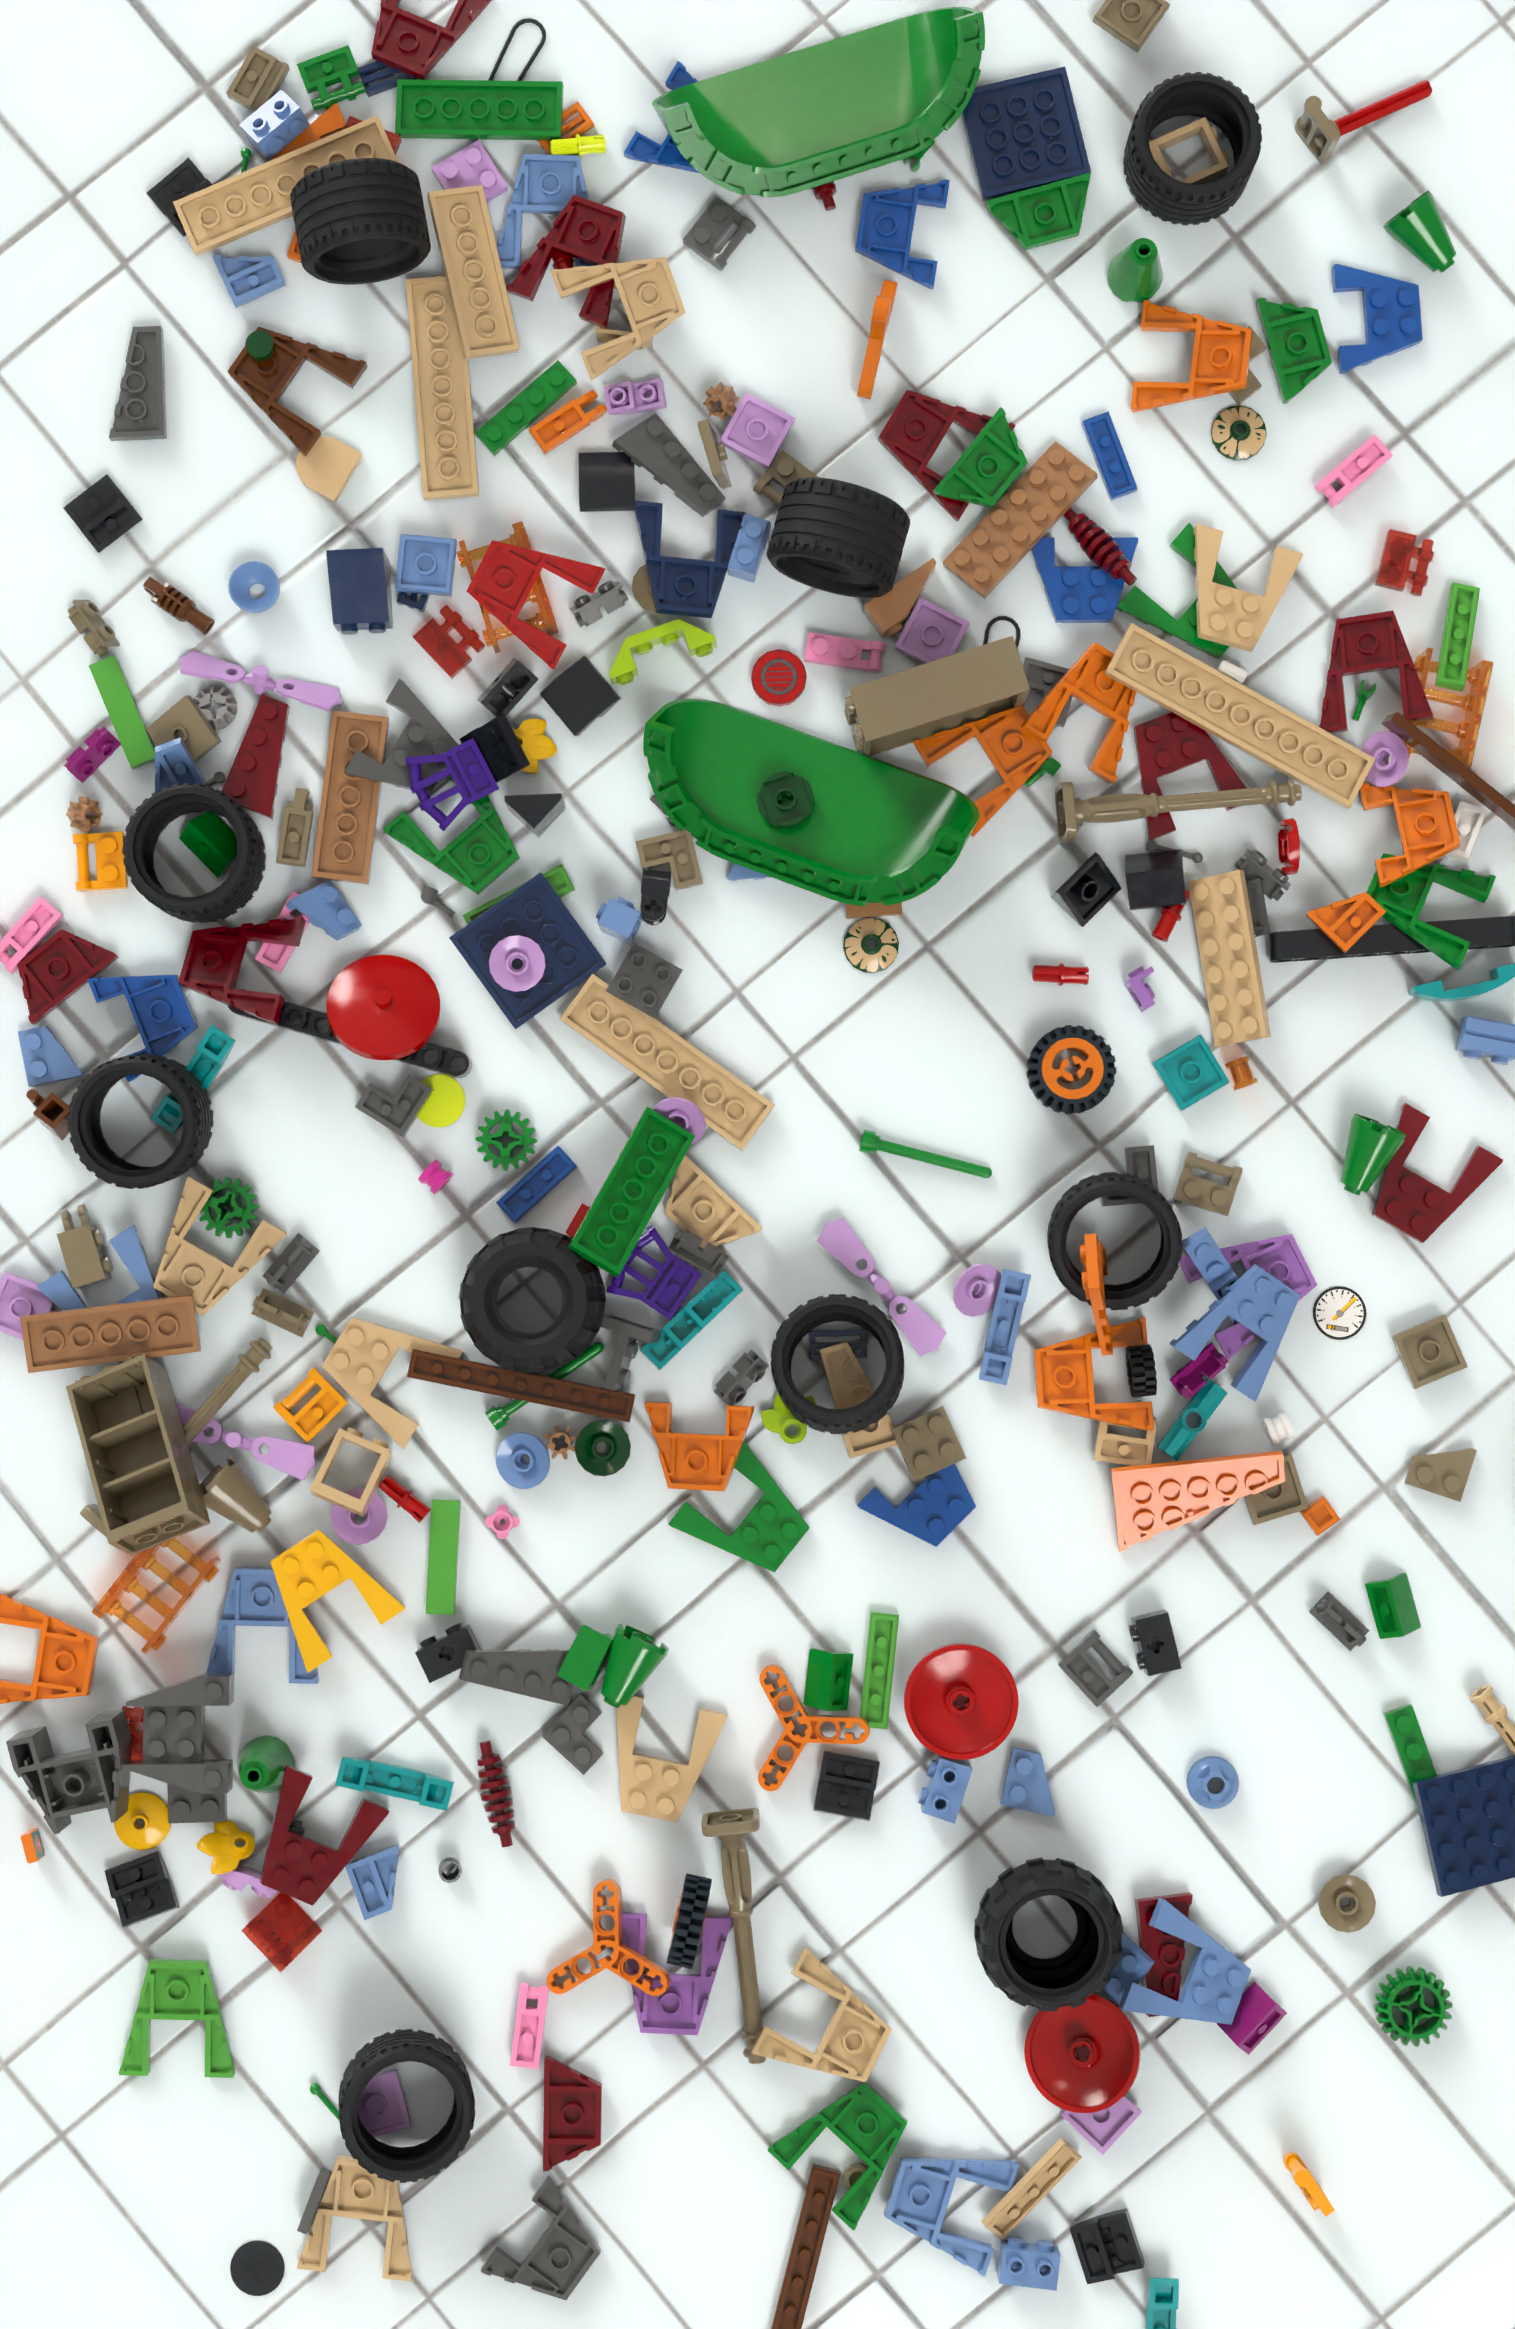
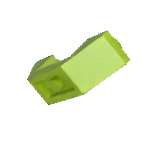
M677 619L626 637L609 672L612 685L616 683L620 686L634 681V677L638 676L637 667L632 656L634 653H637V655L647 654L653 650L654 646L662 643L664 646L672 645L679 641V637L683 636L690 656L697 655V657H703L711 654L713 648L717 647L715 635Z

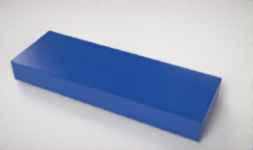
M1109 411L1083 420L1081 424L1110 501L1136 492L1138 488Z
M557 1146L496 1203L516 1224L578 1166Z

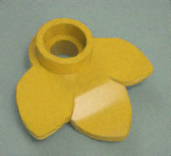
M542 719L524 720L518 729H513L530 765L522 769L526 773L536 774L538 771V760L548 759L557 753L554 742L543 735L546 729V721Z
M226 1820L225 1822H214V1832L204 1835L196 1847L201 1852L214 1857L211 1865V1874L219 1875L235 1870L240 1860L249 1857L255 1849V1841L251 1834L240 1831L235 1823ZM238 1841H244L246 1843L243 1847H237L235 1845Z

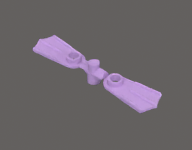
M191 651L179 659L180 673L210 680H223L229 684H235L242 680L244 684L253 686V691L256 694H264L266 689L274 691L276 688V691L284 698H292L300 701V703L325 711H330L332 707L341 703L339 688L294 679H281L276 682L268 676V668L265 666H255L252 673L245 674L244 669L238 665L196 651Z
M844 1218L826 1223L817 1242L857 1277H866L867 1281L874 1287L875 1292L880 1294L887 1303L890 1302L888 1308L890 1316L920 1356L938 1350L946 1331L908 1297L897 1296L890 1287L889 1282L874 1270L875 1263L873 1257ZM859 1259H864L867 1262L866 1269L859 1270L856 1263ZM899 1303H903L907 1307L904 1314H898L896 1311V1306Z
M176 1403L182 1425L184 1426L196 1411ZM211 1419L192 1441L210 1445L220 1439L219 1442L226 1443L229 1447L251 1451L256 1460L300 1480H305L308 1473L316 1466L314 1446L267 1436H261L255 1440L243 1436L241 1433L230 1432L224 1429L222 1432L220 1423L214 1419ZM211 1426L214 1429V1434L208 1437L206 1429ZM264 1444L269 1446V1452L266 1455L261 1453V1446Z

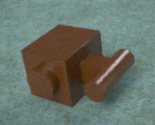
M30 1089L26 1096L36 1108L33 1114L44 1127L63 1141L70 1133L67 1127V1117L70 1114L69 1105L53 1092L45 1099L35 1089Z

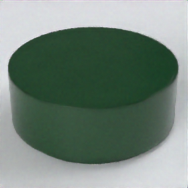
M254 331L246 339L245 346L252 359L265 361L273 355L275 344L267 332Z

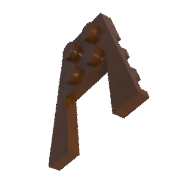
M258 327L256 331H265L272 337L275 344L273 355L268 360L256 361L249 356L245 346L227 372L304 456H307L321 436L320 430L278 404V400L306 360L352 389L367 369V363L363 360L357 361L348 358L345 354L335 351L332 353L318 348L317 345L308 342L305 344L293 340L292 337Z

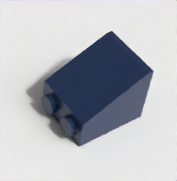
M384 549L326 550L332 617L336 630L341 631L342 634L352 635L357 634L358 630H369L370 633H384L386 629H392L390 561Z

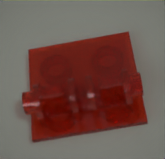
M281 1892L241 1930L280 1973L322 1932L317 1924L290 1896Z

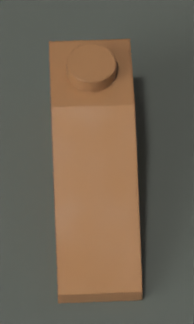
M934 558L894 584L890 592L873 598L864 605V614L882 639L887 635L893 637L904 629L903 624L907 621L935 570L937 562Z

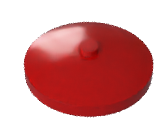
M394 955L364 957L345 967L332 982L326 1001L328 1023L336 1039L345 1048L361 1057L372 1060L403 1058L422 1048L433 1036L440 1019L438 989L430 975L419 965L408 959Z
M954 1643L934 1649L915 1665L906 1682L904 1710L912 1732L926 1748L946 1758L968 1760L988 1754L1007 1738L1017 1718L1019 1706L1018 1691L1010 1671L996 1655L976 1645Z
M1091 1994L1085 1999L1087 2003L1073 2009L1071 2006L1059 2007L1057 2012L1039 2011L1032 2020L1025 2039L1024 2054L1026 2067L1035 2087L1052 2104L1075 2113L1098 2112L1120 2101L1134 2084L1140 2066V2043L1132 2022L1116 2004L1096 1994Z

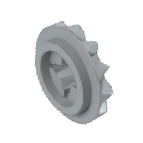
M210 685V687L200 689L197 696L193 698L214 730L226 728L236 717V699L223 686ZM212 697H214L217 704L223 705L217 709L216 718L211 710L203 709L212 704Z

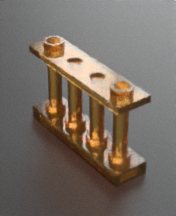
M523 521L512 524L514 533L510 534V538L499 541L532 550ZM464 540L459 541L461 551L456 553L461 568L467 567L472 581L475 575L472 562L483 559L489 545L468 551ZM539 574L525 603L529 601L532 603L537 602L540 612L535 613V617L523 621L536 628L540 627V630L546 628L547 634L554 635L559 633ZM479 603L487 627L486 630H482L487 647L493 646L495 653L501 652L497 641L514 634L506 626L494 630L489 617L491 613Z
M1427 648L1421 655H1417L1414 663L1427 700L1462 707V710L1466 711L1464 721L1460 723L1437 718L1412 721L1411 723L1415 726L1456 734V737L1460 738L1458 748L1445 750L1471 770L1494 662L1482 660L1475 667L1468 669L1466 680H1468V684H1472L1470 694L1461 696L1425 688L1428 672L1437 673L1438 662L1431 661L1433 649ZM1406 744L1409 758L1411 753L1419 754Z
M175 1538L137 1553L92 1610V1613L100 1619L108 1614L110 1616L115 1615L148 1641L141 1650L143 1653L146 1654L152 1649L157 1651L167 1639L164 1635L198 1589L205 1581L210 1583L220 1569L216 1566L221 1560L215 1557L207 1564ZM160 1546L163 1548L168 1547L200 1572L191 1586L156 1560L157 1557L154 1554ZM143 1569L146 1571L148 1569L183 1595L173 1609L139 1583L140 1580L137 1576ZM125 1592H132L165 1618L156 1631H153L121 1606L120 1598Z

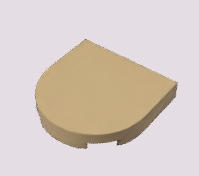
M320 436L307 456H304L300 451L298 452L296 470L307 488L336 504L363 455L361 452L335 438Z

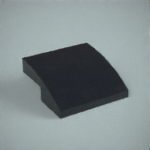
M188 157L151 188L146 195L175 229L185 237L186 232L173 202L212 186V184Z
M624 452L579 453L580 512L634 511L635 464L631 462V457Z
M108 474L63 507L98 553L143 520Z
M583 656L565 670L540 693L542 698L574 736H579L598 717L604 716L621 699L586 656Z
M505 714L495 717L488 723L460 738L461 743L474 738L496 783L530 765Z
M824 1751L813 1811L869 1821L880 1761Z
M160 1851L104 1871L111 1898L115 1899L122 1927L126 1928L180 1908Z
M1127 2208L1096 2216L1070 2227L1087 2284L1115 2279L1118 2273L1144 2268L1145 2262Z

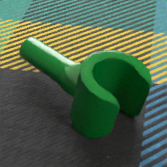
M932 140V144L924 150L904 158V165L909 159H915L917 162L912 166L911 171L919 170L920 159L932 147L935 141Z
M1365 680L1361 681L1357 687L1358 703L1352 720L1359 721L1366 700L1376 690L1375 683L1371 686L1369 692L1363 690L1362 686Z
M1048 758L1041 768L1024 784L1030 787L1045 772L1053 777L1061 767V764L1054 758Z

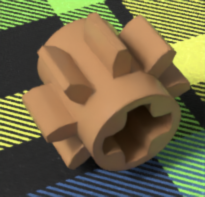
M719 382L715 388L710 386L705 392L708 398L703 402V405L707 406L710 416L713 415L723 420L727 414L732 416L737 409L735 404L740 398L736 396L733 386L729 387Z
M79 796V802H69L70 806L66 816L71 821L70 827L77 828L83 832H90V826L99 827L103 813L97 807L98 801L90 800L89 797Z
M555 1425L554 1435L550 1433H545L544 1435L550 1439L549 1444L545 1446L553 1451L551 1458L554 1459L557 1454H562L566 1460L568 1459L566 1451L575 1450L572 1441L576 1440L577 1436L571 1437L569 1434L570 1426L565 1428L564 1431H560L558 1425ZM564 1435L568 1447L563 1446L559 1450L556 1448L557 1442L554 1441V1438Z

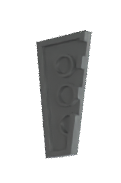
M161 326L133 327L125 361L127 363L124 377L121 379V391L118 404L116 403L115 419L113 428L110 429L109 439L111 441L167 439L163 329Z
M656 413L613 441L612 447L619 452L622 450L630 456L631 462L639 468L641 466L654 475V480L661 485H667L675 492L674 495L702 517L724 503L725 496Z
M467 1650L459 1674V1679L566 1706H569L574 1688L572 1683L558 1676V1672L569 1650Z

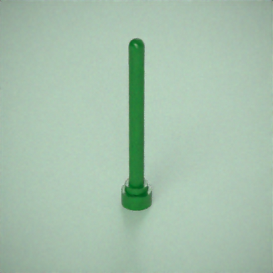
M864 1129L861 1138L860 1152L870 1154L871 1151L876 1153L879 1150L982 1178H990L992 1176V1170L989 1167L881 1140L880 1136L875 1135L876 1132Z
M594 1343L578 1358L558 1368L547 1377L565 1378L603 1352V1343ZM513 1399L503 1407L501 1405L497 1408L493 1406L485 1414L498 1431L507 1425L506 1421L510 1419L509 1416L529 1402Z

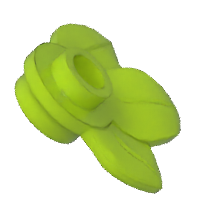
M777 1393L774 1400V1410L768 1409L761 1412L763 1425L769 1431L779 1433L781 1439L788 1444L800 1443L806 1436L808 1425L801 1423L791 1414L782 1402L779 1393ZM813 1396L806 1397V1399L816 1404ZM794 1424L798 1427L796 1435H790L787 1432L789 1425Z

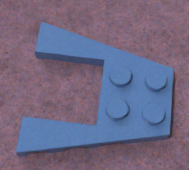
M523 154L513 188L512 199L506 212L503 230L498 240L497 250L501 268L519 269L521 267L523 213L559 215L573 195L588 199L579 156ZM575 258V267L595 266Z
M134 1224L109 1240L140 1287L115 1304L159 1298L157 1289L153 1288L155 1280L153 1274H151L143 1245H141L137 1228ZM63 1270L37 1286L61 1310L87 1307L76 1289L72 1287L70 1280Z
M1254 1264L1228 1288L1230 1291L1220 1301L1215 1300L1208 1307L1210 1310L1198 1321L1196 1319L1193 1320L1186 1327L1187 1331L1177 1340L1173 1339L1169 1344L1195 1361L1228 1314L1263 1338L1230 1384L1256 1402L1300 1295Z
M236 1567L231 1578L225 1607L218 1625V1632L212 1647L206 1673H234L235 1675V1626L290 1627L289 1683L318 1684L319 1675L317 1667L309 1673L306 1670L273 1568Z
M1159 1898L1149 1926L1197 1946L1178 2001H1175L1128 1980L1118 2008L1129 2012L1232 2025L1251 1969L1169 1902Z
M900 2158L884 2210V2216L915 2236L918 2235L925 2239L935 2248L950 2254L955 2260L965 2266H970L978 2271L980 2275L985 2276L993 2253V2246L940 2229L956 2177L1009 2192L1013 2187L1019 2164L1017 2161Z

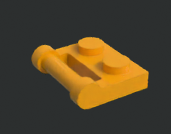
M123 831L73 834L78 867L76 891L128 889V875L123 862L125 855L122 854L123 836H125ZM87 844H95L97 881H90Z
M315 1367L307 1372L308 1376L282 1402L278 1401L273 1406L275 1411L307 1443L349 1404L345 1397ZM317 1383L322 1389L294 1415L290 1409Z
M1294 2152L1287 2153L1283 2159L1284 2165L1293 2173L1295 2183L1299 2186L1314 2211L1320 2208L1325 2217L1335 2211L1299 2155Z

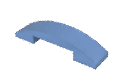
M1003 1269L986 1337L979 1380L1007 1385L1018 1327L1031 1279L1030 1274Z

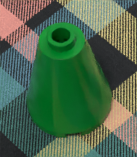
M1429 190L1412 201L1409 206L1398 212L1383 226L1392 238L1432 272L1439 270L1442 273L1455 263L1453 257L1456 255V251L1434 197Z
M1147 238L1137 239L1114 256L1108 267V286L1112 293L1124 302L1143 303L1144 300H1149L1156 294L1162 283L1163 271L1155 243Z
M1354 1114L1351 1119L1341 1182L1345 1184L1344 1189L1356 1195H1360L1361 1191L1368 1192L1406 1138V1134L1389 1125L1385 1126L1378 1123L1379 1121L1359 1114Z
M618 1624L601 1694L605 1696L604 1701L616 1708H619L620 1705H627L665 1658L669 1648L664 1643H661L660 1647L653 1644L655 1638L645 1632L628 1625L624 1629L622 1624Z
M265 1735L249 1741L242 1748L237 1761V1769L240 1780L246 1788L258 1793L267 1794L280 1790L285 1765L294 1767L295 1761L289 1746L277 1737Z

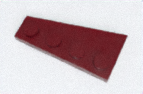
M262 694L221 792L228 795L240 807L273 819L274 800L277 795L279 768H281L283 742H285L290 706Z
M1187 1892L1135 1899L1139 1947L1155 1962L1143 1978V1987L1178 2001L1182 1979L1180 1975L1181 1965L1186 1950L1184 1948L1185 1941L1149 1926L1159 1898L1169 1902L1188 1918L1193 1894ZM1146 2014L1148 2017L1160 2016V2015Z

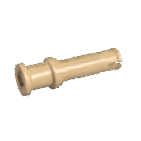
M1484 1685L1470 1695L1469 1700L1473 1704L1476 1703L1484 1714V1721L1495 1727L1506 1745L1515 1755V1726L1507 1716L1506 1706L1500 1704L1492 1693L1493 1688L1491 1685Z

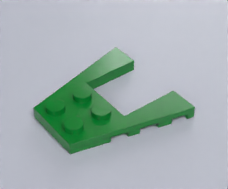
M1188 523L1169 547L1196 568V561L1194 560V528ZM1217 561L1212 582L1237 589ZM1136 586L1131 589L1116 608L1117 611L1121 613L1123 611L1146 625L1150 624L1171 637L1179 638L1187 642V645L1218 660L1230 647L1198 638L1196 611L1198 598L1178 621Z
M488 795L472 803L482 816L441 851L433 845L404 811L383 829L387 835L477 895L520 859Z
M1383 853L1380 859L1395 857V855ZM1434 863L1433 866L1425 865L1385 887H1379L1375 870L1366 892L1386 910V913L1382 916L1458 970L1462 965L1470 942L1418 920L1420 912L1433 882L1485 903L1496 876L1490 874L1488 877L1475 875V871L1461 869V871L1445 869V865Z
M743 1441L734 1468L765 1493L732 1535L729 1536L688 1502L683 1504L668 1525L775 1573L810 1527Z
M862 2082L770 2145L767 2151L786 2169L790 2170L826 2127L829 2128L868 2165L865 2171L832 2208V2211L854 2231L908 2120L867 2082Z

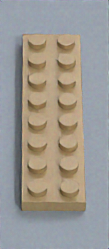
M377 115L176 200L173 204L197 257L293 216L290 200L292 189L303 176L319 167L358 158H380L396 162L398 160L381 120Z
M445 276L406 279L424 501L477 497L480 495L469 359L464 360Z
M592 973L560 1017V1020L666 1097L683 1098L691 1101L701 1110L705 1117V1123L709 1128L743 1151L775 1104L657 1019L606 992L609 985Z

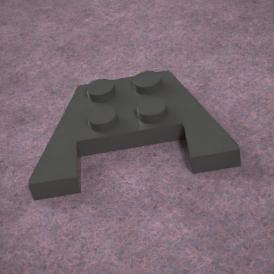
M398 679L386 703L410 717L409 722L383 765L357 750L344 774L365 778L374 782L392 784L396 787L410 790L411 778L409 766L406 765L407 757L442 754L458 746V743L401 679ZM444 762L421 764L422 780L446 768ZM437 782L426 787L428 794H431Z
M547 2176L533 2195L532 2201L555 2217L521 2264L499 2247H496L481 2267V2272L489 2276L493 2274L505 2278L504 2281L510 2283L517 2282L531 2287L532 2290L567 2300L599 2256L601 2249L552 2178Z

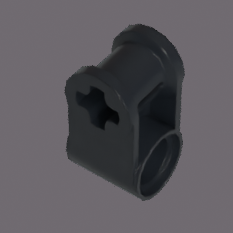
M643 869L640 908L644 922L649 925H659L666 917L671 872ZM652 905L657 906L658 911L655 913V916H650L648 911L651 910Z

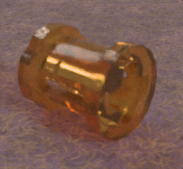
M1249 1056L1225 1064L1226 1068L1230 1069L1235 1083L1233 1086L1234 1091L1258 1083L1257 1078H1253L1248 1064Z

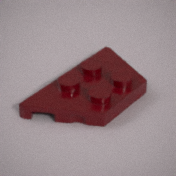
M63 929L59 930L17 964L23 981L22 989L24 999L27 1000L28 1018L31 1024H37L87 984V979L97 976L116 961L119 956Z
M545 2056L543 2171H549L553 2166L565 2160L569 2161L580 2153L590 2151L601 2145L602 2083L550 2056Z

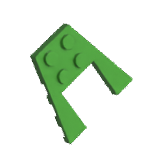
M151 1959L147 1967L139 1997L140 2000L132 2022L133 2025L126 2044L119 2075L148 2076L150 2072L151 2019L205 2021V2077L233 2078L235 2067L209 1961Z

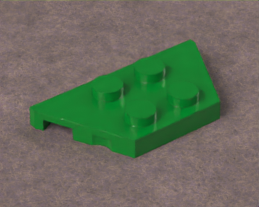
M1090 173L987 200L986 208L1025 251L1077 237L1081 228Z
M1258 298L1255 302L1281 399L1283 404H1286L1331 365V356L1318 309L1309 307L1299 308L1294 304L1285 302L1281 305L1267 302L1266 298Z
M1000 407L934 489L933 493L935 495L992 508L1028 462L1017 444L1018 440L1014 431H1011L1003 408Z

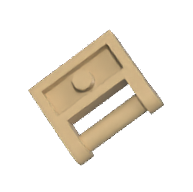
M1153 1417L1154 1430L1145 1431V1438L1107 1433L1108 1425H1121L1098 1421L1093 1460L1130 1466L1151 1464L1157 1425L1156 1417Z

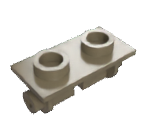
M90 600L72 601L74 606L68 609V618L79 633H84L89 629L90 632L83 639L94 654L102 657L108 653L107 647L120 646L115 637L114 630L99 615L100 611Z
M263 1288L260 1296H257L253 1302L254 1309L251 1313L303 1338L314 1311Z

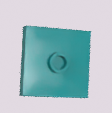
M1201 1034L1151 1063L1180 1112L1230 1083Z

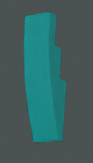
M723 1270L717 1278H714L660 1330L662 1333L659 1342L647 1343L640 1349V1352L659 1371L737 1297L743 1289Z

